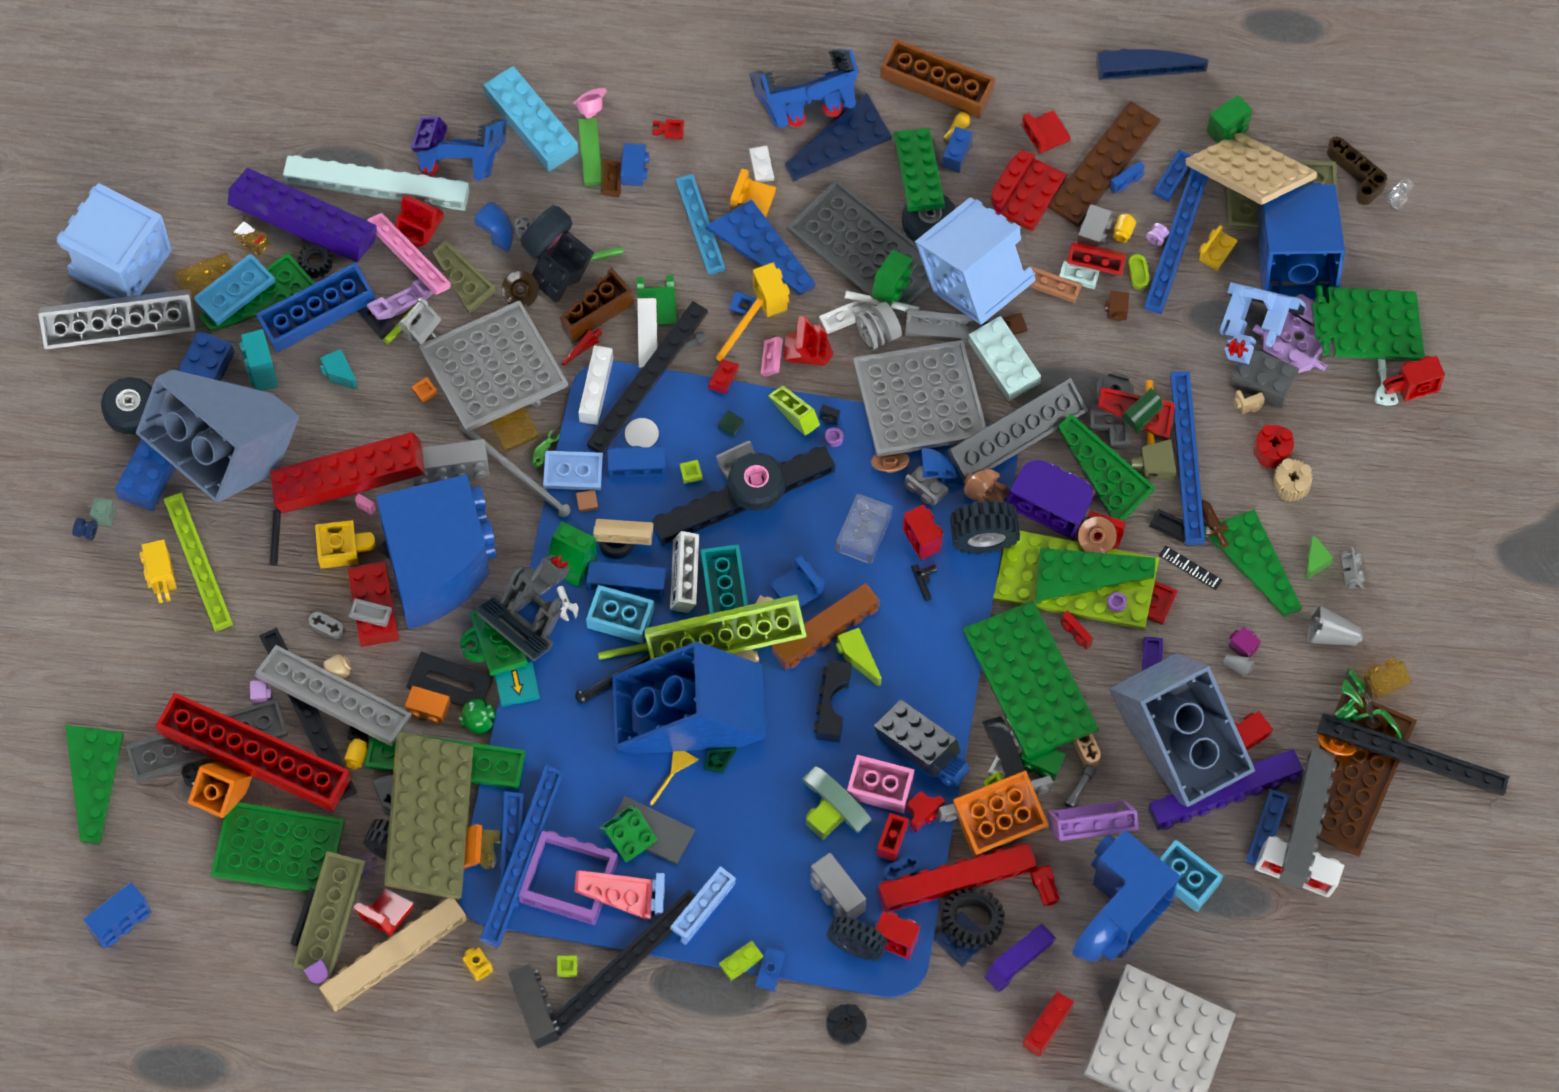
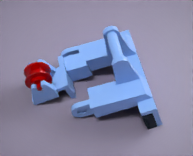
M1230 283L1227 293L1231 296V300L1220 328V335L1231 339L1227 341L1225 347L1227 359L1248 365L1250 363L1254 346L1251 344L1255 345L1256 340L1253 337L1244 335L1248 324L1244 320L1251 301L1264 303L1268 309L1262 325V329L1265 332H1269L1266 340V346L1268 347L1273 346L1276 335H1281L1288 312L1303 316L1306 304L1299 298Z

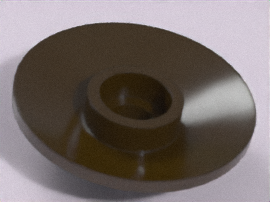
M512 272L502 283V295L509 305L520 300L525 308L533 304L538 297V282L528 272ZM519 286L524 287L523 293L518 292Z

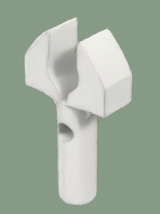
M563 586L557 587V592L563 605L560 608L562 610L560 617L569 621L566 613L567 609L573 612L576 619L579 612L577 603L572 604L569 602Z

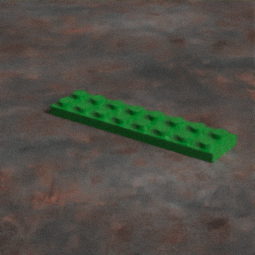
M371 736L364 765L365 768L394 772L396 740L390 746ZM428 737L473 747L471 783L519 790L526 750Z

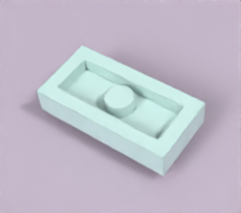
M1064 261L1059 277L1079 283L1083 287L1095 289L1100 271L1068 264L1067 261Z

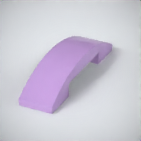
M418 279L412 282L410 288L387 299L381 297L368 303L367 307L378 320L387 319L412 309L419 297L426 300L434 293Z

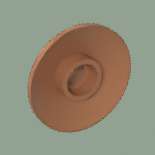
M905 453L882 457L874 455L871 459V465L875 469L888 473L901 470L909 464V457Z
M1103 517L1087 519L1080 526L1078 532L1079 543L1086 552L1107 553L1113 548L1117 538L1114 525ZM1097 532L1101 533V539L1096 540L1094 537Z

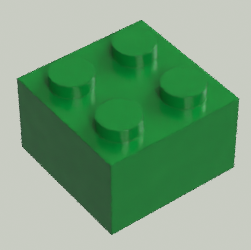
M1236 95L1210 114L1206 132L1217 144L1222 140H1231L1237 133L1244 134L1249 129L1252 108L1239 95Z
M892 250L876 273L871 298L882 303L887 302L890 307L895 301L898 302L903 288L907 289L911 281L909 276L913 271V267H911L913 259Z

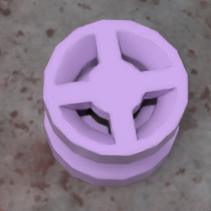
M1154 223L1152 231L1147 233L1146 238L1153 245L1161 246L1164 243V238L1168 237L1169 230L1160 223Z

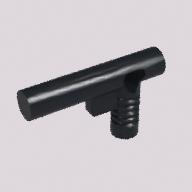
M918 564L911 566L924 601L931 600L932 597L926 583L930 582L929 574L937 572L935 564L920 569Z

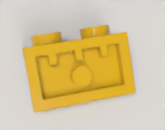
M1221 225L1217 230H1212L1208 237L1210 240L1207 244L1203 243L1199 249V261L1216 271L1221 268L1238 243L1236 239L1222 232L1223 227Z

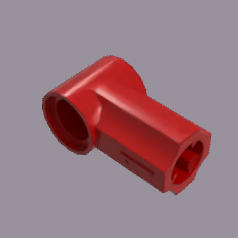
M1050 865L1030 870L1032 883L1038 889L1043 906H1052L1060 902Z

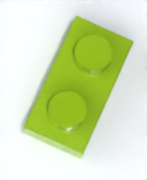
M753 941L721 961L719 966L730 981H732L763 960L764 956Z

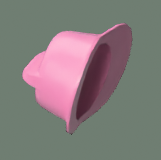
M597 88L581 95L573 104L577 106L580 114L590 119L602 110V97L606 94L607 89Z

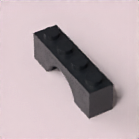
M828 660V667L824 666L822 678L826 679L825 685L821 684L819 694L823 698L822 703L818 702L816 714H820L819 721L815 720L814 732L817 733L818 740L840 743L843 717L833 710L831 700L835 694L849 688L852 663Z

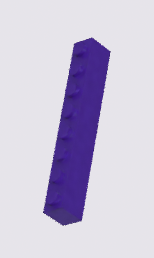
M1294 749L1253 764L1255 768L1253 773L1189 807L1180 804L1172 794L1149 803L1148 811L1156 829L1160 830L1163 828V830H1167L1178 822L1186 823L1194 816L1207 815L1210 813V810L1215 808L1220 810L1227 807L1231 802L1239 803L1245 800L1247 796H1258L1269 788L1276 789L1282 786L1284 782H1295L1300 779L1303 767Z

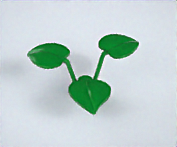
M1350 668L1347 669V674L1358 685V692L1356 693L1354 687L1345 679L1342 684V693L1351 696L1352 699L1334 712L1337 718L1348 722L1351 719L1357 721L1360 718L1369 716L1367 713L1356 715L1359 711L1354 703L1357 702L1362 708L1364 707L1360 695L1362 692L1365 693L1364 682ZM1374 710L1373 715L1378 713L1385 717L1396 730L1398 739L1402 740L1399 726L1394 718L1386 710Z

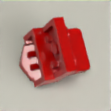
M405 195L402 197L401 213L396 216V228L415 247H422L427 245L434 235L436 228L444 218V212Z
M806 316L798 317L796 332L786 334L784 359L790 363L825 366L834 354L831 344L827 339L828 334L821 325L813 326Z

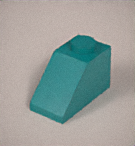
M341 349L320 358L322 364L319 366L323 376L327 375L330 382L352 389L358 388L356 379Z

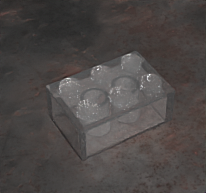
M857 493L836 540L835 551L871 564L892 517L893 506Z

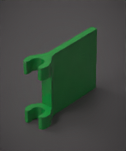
M666 275L667 287L644 288V277H636L638 299L656 298L657 326L675 325L677 317L674 275Z

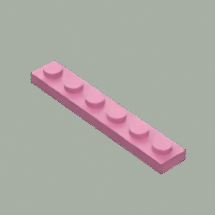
M382 213L367 219V221L377 225L376 235L435 295L450 288L451 283Z

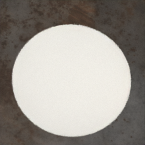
M638 418L631 421L625 429V439L632 447H651L659 436L656 424L646 418Z

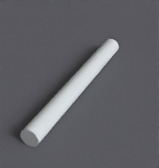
M846 291L845 294L847 299L874 305L882 303L864 294ZM894 302L891 306L892 309L907 312V309L919 310L917 306Z

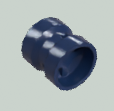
M77 518L72 534L76 537L83 536L85 539L92 541L96 536L98 524L97 522H86L85 519Z

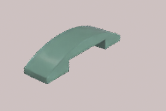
M817 766L802 778V781L814 793L820 794L843 816V820L856 833L871 821L870 816L839 783Z

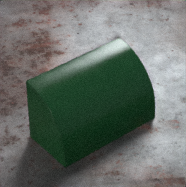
M1150 388L1121 418L1138 433L1164 408L1163 402L1158 394Z

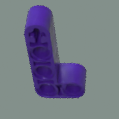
M1040 924L996 959L984 978L998 992H1001L1011 982L1013 976L1049 948L1056 940V937L1043 924Z

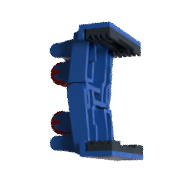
M838 48L828 51L832 54L829 56L833 57V59H830L834 61L832 65H835L833 69L838 70L827 72L825 76L800 85L780 88V86L776 87L772 84L775 83L771 80L774 79L770 76L772 73H763V71L750 73L749 76L755 97L765 105L772 124L781 128L786 127L788 124L793 127L802 126L805 122L804 104L812 103L811 100H819L823 105V112L831 117L839 115L842 107L853 108L856 105L853 82H856V77L859 73L853 50Z

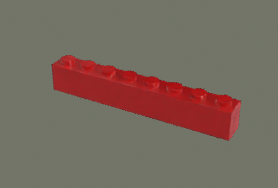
M1018 843L1013 845L1011 849H997L990 855L979 854L972 860L961 859L955 862L954 865L948 866V864L938 866L936 870L929 871V869L918 872V875L911 876L908 874L893 882L892 880L883 881L878 886L877 894L883 911L888 913L889 911L945 897L952 893L955 894L959 889L962 892L963 888L966 887L969 890L972 887L977 888L1030 873V870L1035 869L1037 865L1030 845Z

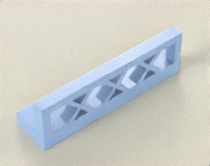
M721 866L670 927L671 930L681 937V942L685 945L735 885L736 878Z

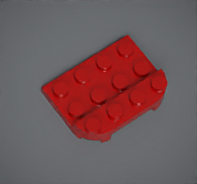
M1019 151L1018 154L1011 158L993 187L990 201L997 214H1001L1007 220L1033 232L1049 207L1052 198L1065 181L1067 174L1035 159V154Z

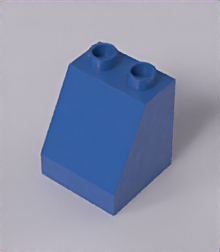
M1315 182L1302 185L1263 205L1259 204L1258 231L1261 289L1291 297L1302 294L1314 301L1316 298L1315 287L1322 286L1323 297L1326 298V289L1328 287L1340 286L1345 255L1336 184L1323 185ZM1271 281H1278V286H1272ZM1281 281H1292V282L1297 283V284H1305V283H1309V282H1315V284H1312V285H1282ZM1319 282H1330L1331 284H1319Z

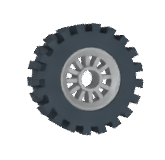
M987 500L982 501V503L973 502L972 505L966 504L963 506V509L958 508L956 512L951 513L950 525L953 547L962 553L967 551L968 554L975 552L979 555L983 554V552H987V554L993 553L992 551L1000 552L1003 548L1008 549L1020 540L1017 510L1010 503L1007 504L1004 501L998 503L997 500L992 502Z

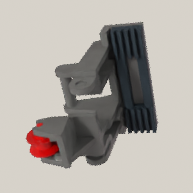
M552 554L544 557L536 570L530 567L524 572V568L519 566L513 572L502 599L495 595L485 604L483 603L482 606H479L477 611L478 616L533 662L550 650L553 641L549 637L562 612L560 609L562 600L560 598L555 599L552 603L550 601L545 602L538 596V594L541 595L550 589L552 585L555 586L568 575L570 570L568 568V561L562 562V556L555 557ZM533 601L540 609L531 625L518 612Z

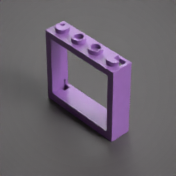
M1125 800L1047 811L1049 829L1060 841L1120 833L1124 830L1127 832L1139 830L1137 810ZM1122 804L1123 810L1117 811L1116 805Z
M542 831L519 893V901L596 925L603 905L602 902L595 900L592 910L528 890L546 842L609 861L604 874H614L618 862V854L609 848H604V850L597 848L596 845L589 842L585 844L580 843L573 837L568 836L564 838L553 831Z

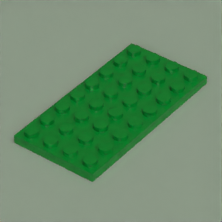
M1034 601L963 628V634L1027 760L1099 731V727Z

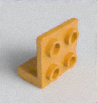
M741 169L730 198V210H734L752 199L762 214L767 217L776 193V187L751 180L749 178V170Z

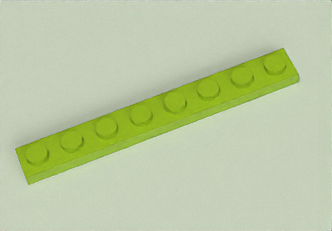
M182 492L164 498L168 513L214 631L217 632L233 626Z

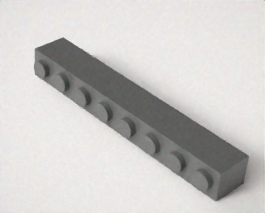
M1314 746L1307 757L1278 880L1300 889L1311 878L1312 871H1309V868L1313 866L1315 861L1313 851H1316L1319 843L1316 837L1320 835L1323 824L1320 823V820H1323L1326 808L1323 807L1324 804H1327L1330 795L1327 789H1330L1333 777L1330 776L1331 773H1334L1337 762H1334V753Z

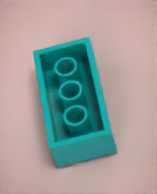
M739 544L701 549V562L709 614L748 606Z

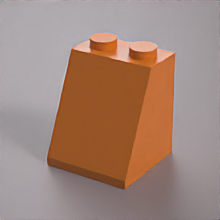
M220 761L200 766L188 804L224 818L246 795L252 776Z

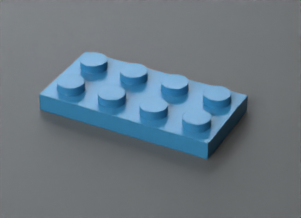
M250 254L197 294L193 300L218 326L276 281L266 268Z

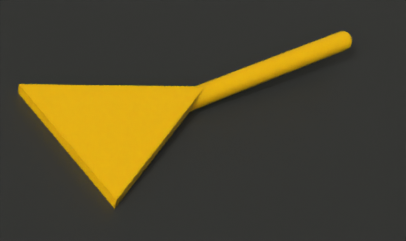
M685 751L673 752L671 772L650 804L654 805L676 772L699 759Z

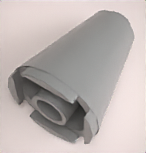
M1317 606L1311 616V619H1313L1312 626L1309 625L1307 630L1308 642L1312 644L1356 646L1358 643H1361L1363 639L1361 627L1325 607Z

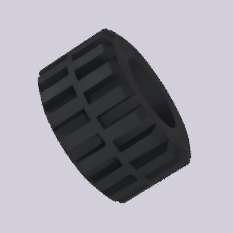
M374 819L363 840V844L373 854L386 860L389 820Z

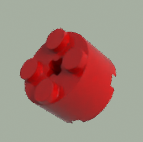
M1265 425L1259 431L1253 452L1262 466L1276 469L1280 463L1282 464L1283 460L1290 459L1294 447L1292 432L1280 425Z

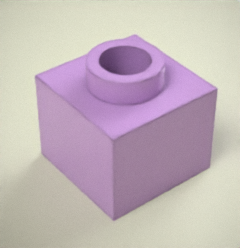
M262 680L250 681L252 706L266 702L272 697L271 687H267L266 682Z

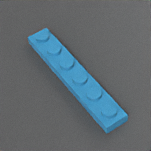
M694 175L676 178V185L707 275L726 271L714 233L706 230V226L710 224Z

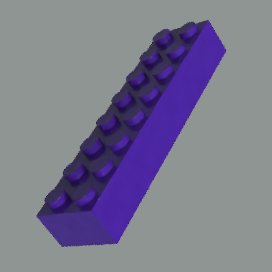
M246 168L228 190L229 206L314 244H318V246L328 248L330 251L356 263L359 262L375 242L377 225L250 168Z

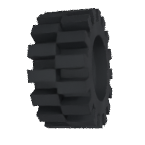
M313 242L309 243L310 247L305 245L304 250L301 249L300 254H298L299 265L311 278L313 275H315V278H319L318 275L320 274L323 277L325 272L328 274L330 272L329 269H332L333 259L331 251L328 248H323V246H318V244L313 246ZM314 255H319L323 258L322 262L318 265H311L308 261Z

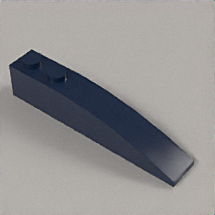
M1121 49L1119 51L1104 50L1097 52L1096 65L1099 80L1206 72L1208 59L1173 51Z

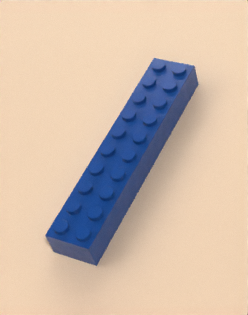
M198 331L177 371L221 381L235 354L233 345L230 342ZM141 438L115 488L116 494L121 500L153 512L175 467Z

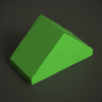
M1312 536L1305 579H1310L1330 566L1333 559L1318 538Z

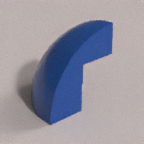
M493 202L488 203L474 217L475 225L491 233L493 245L508 252L514 236L512 223L501 207Z
M921 448L923 478H941V483L944 485H960L959 475L955 466L944 454L933 449Z

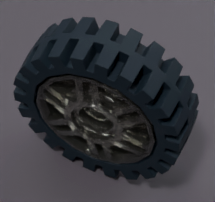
M845 916L834 917L826 934L828 940L833 945H837V948L868 961L880 960L888 943L887 939L884 938L885 936L880 934L878 930H874L872 926H867L864 922L860 923L859 920H853Z

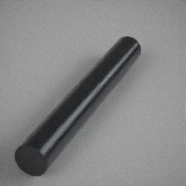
M280 510L273 511L271 565L278 564Z
M310 887L290 945L298 946L314 896V888Z

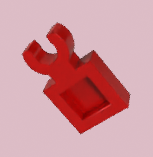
M666 119V123H662L659 120L653 121V127H659V129H652V135L659 136L664 134L666 139L683 140L684 120Z

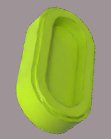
M1134 254L1128 260L1130 281L1135 289L1143 290L1148 287L1150 281L1147 261L1144 256Z

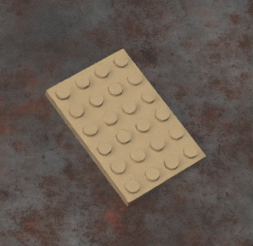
M1237 133L1231 140H1222L1220 143L1186 158L1187 166L1261 205L1317 178L1316 171L1242 133Z

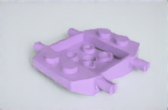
M1302 294L1296 296L1295 298L1301 299L1306 304L1303 316H1299L1313 323L1311 304L1315 302ZM1288 312L1281 335H1276L1272 347L1266 346L1269 332H1265L1257 324L1253 328L1254 332L1262 336V352L1298 367V373L1309 371L1314 366L1323 372L1326 370L1328 365L1318 360L1322 353V345L1319 343V340L1315 339L1314 326L1302 321L1299 317H1295L1292 313ZM1301 334L1304 339L1297 340L1294 338V335Z

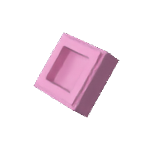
M358 493L355 497L356 506L364 512L373 515L376 511L375 503Z

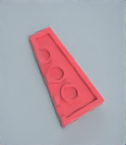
M587 871L576 872L575 892L645 920L651 919V879Z

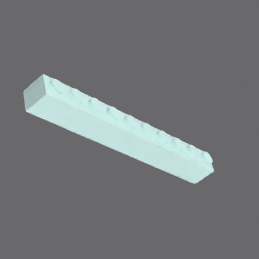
M298 155L287 156L283 172L285 184L402 201V197L408 195L430 206L463 211L466 209L469 196V184L462 180H447L443 177L434 178L424 174L414 175L409 172L400 173L390 169L380 170L371 166L361 167L355 164H341L336 161L327 162L317 158L307 159Z

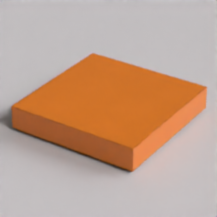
M475 824L467 827L464 869L480 864L482 825Z

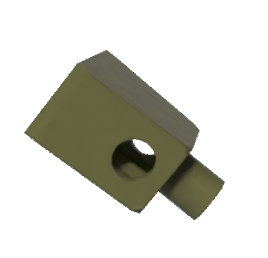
M1171 440L1143 446L1140 457L1131 458V466L1134 469H1142L1145 479L1175 480L1176 467Z

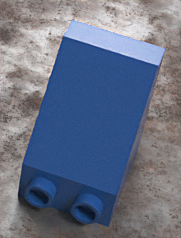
M694 642L612 676L615 749L629 754L714 750L731 747L740 748L766 738L765 730L767 724L764 713L765 686L763 683L762 664L699 642Z

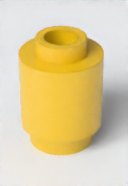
M1124 214L1119 216L1113 230V238L1124 243L1130 239L1136 225V220L1132 215Z
M353 739L349 743L343 760L348 768L356 770L362 767L368 751V744L360 739Z

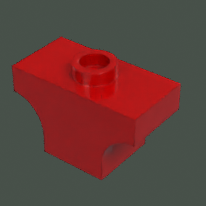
M920 791L907 803V811L913 817L910 828L916 833L927 822L929 824L937 818L939 807L945 805V800L940 795L931 798Z

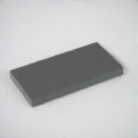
M625 796L614 817L630 805L637 807L657 837V841L645 850L678 865L695 834V829Z

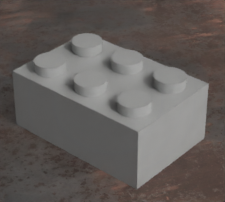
M831 853L811 866L810 883L816 891L819 889L822 893V899L826 905L833 907L836 917L845 916L854 920L865 912L866 898Z

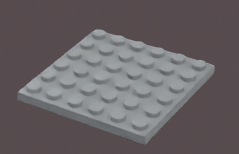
M520 300L418 346L466 433L568 387L566 378Z
M963 340L853 358L877 457L921 450V448H935L958 444L986 427Z
M1126 964L1083 1075L1120 1092H1208L1236 1014Z

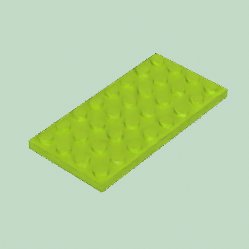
M1020 531V540L1017 541V544L1011 545L1008 549L1004 548L993 600L1019 606L1030 601L1036 602L1040 548L1086 551L1076 541ZM1111 549L1107 552L1108 554L1153 557L1117 549ZM1154 557L1156 560L1153 579L1123 583L1116 587H1104L1101 590L1074 596L1067 595L1055 600H1044L1035 605L1039 610L1064 614L1068 610L1075 617L1145 630L1159 558ZM1115 592L1122 593L1127 599L1126 608L1120 613L1112 612L1107 606L1108 597Z

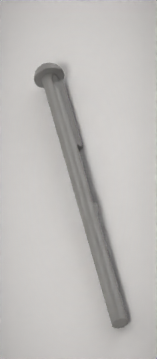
M460 425L459 429L472 440L483 439L473 430L466 433L462 425ZM485 441L486 451L559 511L558 516L567 517L570 514V506L568 504L563 506Z

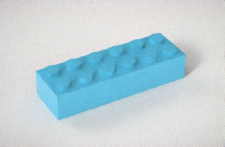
M514 66L483 84L485 97L500 115L507 120L510 127L548 172L578 153L577 141Z

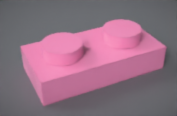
M777 336L764 341L760 375L768 377L779 373L782 338Z

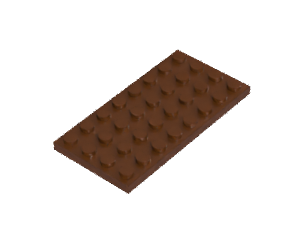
M1343 693L1335 712L1347 704L1352 697ZM1360 696L1364 703L1363 708L1357 702L1354 703L1359 711L1356 715L1367 713L1364 697ZM1372 701L1373 711L1378 709L1386 710L1397 722L1402 740L1408 742L1417 720ZM1381 714L1373 715L1374 722L1370 716L1360 718L1357 721L1353 719L1349 721L1398 738L1396 730ZM1320 744V749L1328 751ZM1356 747L1353 755H1337L1334 758V762H1337L1334 773H1331L1330 776L1333 777V782L1330 789H1327L1330 795L1327 804H1324L1323 807L1326 808V813L1323 820H1320L1323 826L1320 835H1317L1316 839L1359 857L1400 761ZM1297 800L1286 823V826L1289 828L1292 825Z

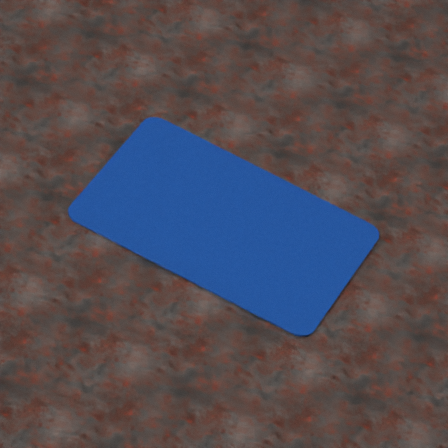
M613 361L598 425L579 422V408L589 365L583 368L571 384L556 451L598 453L587 446L588 440L643 367H639L636 364ZM666 370L608 448H631L632 446L625 439L627 425L638 418L649 419L656 424L659 431L658 439L653 445L665 447L666 475L609 478L607 449L603 454L601 491L595 490L598 510L579 513L576 493L590 490L547 489V492L563 506L565 504L570 506V514L567 517L558 516L559 511L546 500L544 501L530 567L536 570L542 559L548 557L552 536L562 521L593 536L596 519L652 522L659 514H667L675 507H683L694 499H701L710 492H718L728 485V480L719 470L716 456L746 441L752 443L755 453L769 455L779 463L788 462L799 454L809 453L815 447L826 446L835 463L834 473L783 494L779 502L767 510H746L694 533L699 534L696 605L689 613L670 610L673 542L661 546L654 530L652 545L635 544L632 552L619 559L607 557L601 551L599 542H596V560H602L605 563L622 562L626 565L637 563L648 567L658 565L666 568L664 597L632 594L654 601V612L648 628L709 614L701 562V549L739 544L748 605L755 604L760 595L774 600L779 599V596L772 589L771 583L795 567V559L799 556H802L804 560H809L813 566L812 570L816 575L820 574L825 583L824 593L801 608L804 624L866 583L880 600L879 609L875 614L864 617L863 621L857 626L852 625L849 627L847 632L857 628L860 629L881 675V685L876 686L852 666L849 688L838 692L831 700L833 710L843 717L840 743L818 740L817 733L814 732L815 720L819 721L820 714H816L818 702L822 703L823 696H819L821 684L825 685L826 679L822 678L824 666L828 667V660L848 663L844 660L843 655H839L835 646L837 636L832 639L829 645L826 647L821 646L811 657L803 658L796 667L788 668L787 670L781 666L772 654V645L753 649V651L757 650L759 661L757 663L762 664L763 683L765 686L764 713L767 724L765 730L766 738L737 748L736 753L723 773L703 770L707 750L685 751L699 760L676 772L654 805H651L650 802L671 772L673 752L629 754L615 749L613 687L584 704L577 702L575 699V694L578 690L581 692L585 691L647 654L649 650L599 660L598 652L641 643L587 628L586 618L596 591L587 590L588 573L579 587L564 580L555 586L552 585L550 589L541 595L538 594V596L545 602L550 601L553 603L555 599L560 598L557 587L563 586L569 602L572 604L577 603L579 612L575 619L573 612L567 609L566 613L569 621L559 616L549 637L553 644L548 652L534 662L526 656L527 662L533 663L540 699L505 707L501 706L499 699L489 745L526 750V758L519 790L482 784L479 786L471 826L475 824L482 825L480 864L464 869L462 898L459 899L460 906L470 919L485 926L498 891L502 794L504 791L524 794L523 824L545 765L564 772L542 831H553L564 838L568 836L573 837L580 843L585 844L589 842L603 850L604 848L614 850L618 854V862L613 875L656 880L657 873H665L663 913L689 889L697 895L720 866L736 878L734 887L686 945L681 942V937L674 932L649 956L721 968L719 966L721 961L753 941L763 956L767 947L786 953L779 979L886 998L906 995L916 989L927 974L941 898L891 911L899 915V918L913 920L920 926L919 940L910 960L884 950L880 960L868 961L864 958H858L856 955L853 956L849 952H844L843 949L837 948V945H833L826 937L830 924L834 917H836L834 915L835 910L831 905H826L819 889L816 891L810 883L811 866L831 853L866 898L865 912L855 919L859 920L860 923H866L867 926H872L875 930L883 912L877 889L881 882L886 881L884 869L893 863L890 860L877 856V847L889 814L893 813L909 819L908 829L896 861L906 856H915L920 863L918 872L929 869V871L936 870L938 866L947 864L954 820L951 822H946V820L940 822L937 816L932 823L929 824L927 822L915 833L910 828L913 817L907 811V804L903 814L858 802L870 816L871 821L856 833L843 820L822 840L806 825V815L812 808L816 809L820 805L823 797L817 792L814 793L802 781V778L817 766L847 791L856 757L860 755L914 769V778L907 803L920 791L931 798L940 795L945 800L944 806L954 803L953 799L959 797L961 782L955 788L952 785L946 786L939 778H931L924 770L880 740L874 725L901 699L957 738L961 750L957 757L965 760L981 667L963 634V628L990 618L1002 551H992L993 553L990 554L983 552V554L977 555L975 552L973 554H968L967 551L962 553L953 547L950 525L951 513L956 512L958 508L963 509V506L966 504L970 506L973 502H976L965 495L964 487L966 484L947 451L957 444L929 448L944 454L955 466L960 479V485H945L949 488L948 493L933 507L930 504H925L918 494L910 492L905 486V477L908 474L911 475L919 466L922 467L920 450L905 452L909 457V464L905 468L892 473L877 470L871 465V459L876 455L863 402L791 391L815 410L820 426L805 436L790 423L769 399L768 395L778 388L732 381L727 393L723 394L708 389V384L712 377ZM822 404L840 410V420L837 425L833 423L827 424L820 419ZM836 427L843 432V442L840 446L830 447L825 443L824 435L827 429ZM1017 454L992 468V470L1000 474L997 482L1005 484L1009 487V490H1011L1014 483ZM698 460L703 480L684 484L679 464ZM924 504L927 510H931L935 524L941 527L943 542L941 543V551L920 561L902 531L904 513ZM606 542L607 546L611 548H621L626 545V543ZM918 564L920 569L934 564L937 568V572L929 574L930 582L926 583L932 597L929 601H924L911 566ZM532 601L519 611V615L532 625L540 607ZM626 796L695 829V834L678 865L646 850L629 862H625L610 838L603 835L599 827L614 817ZM546 842L528 891L592 910L595 899L575 892L576 872L587 871L604 874L609 861ZM495 858H496V861H497V862H496V865L493 867V862L495 861ZM907 862V867L903 869H906L908 867L914 869L915 863L911 864L910 862ZM890 870L888 876L892 875L895 878L897 872ZM652 892V899H655L656 892ZM519 901V907L513 909L506 930L623 951L659 917H655V911H651V919L645 920L603 903L596 925H592ZM763 960L744 973L758 975Z

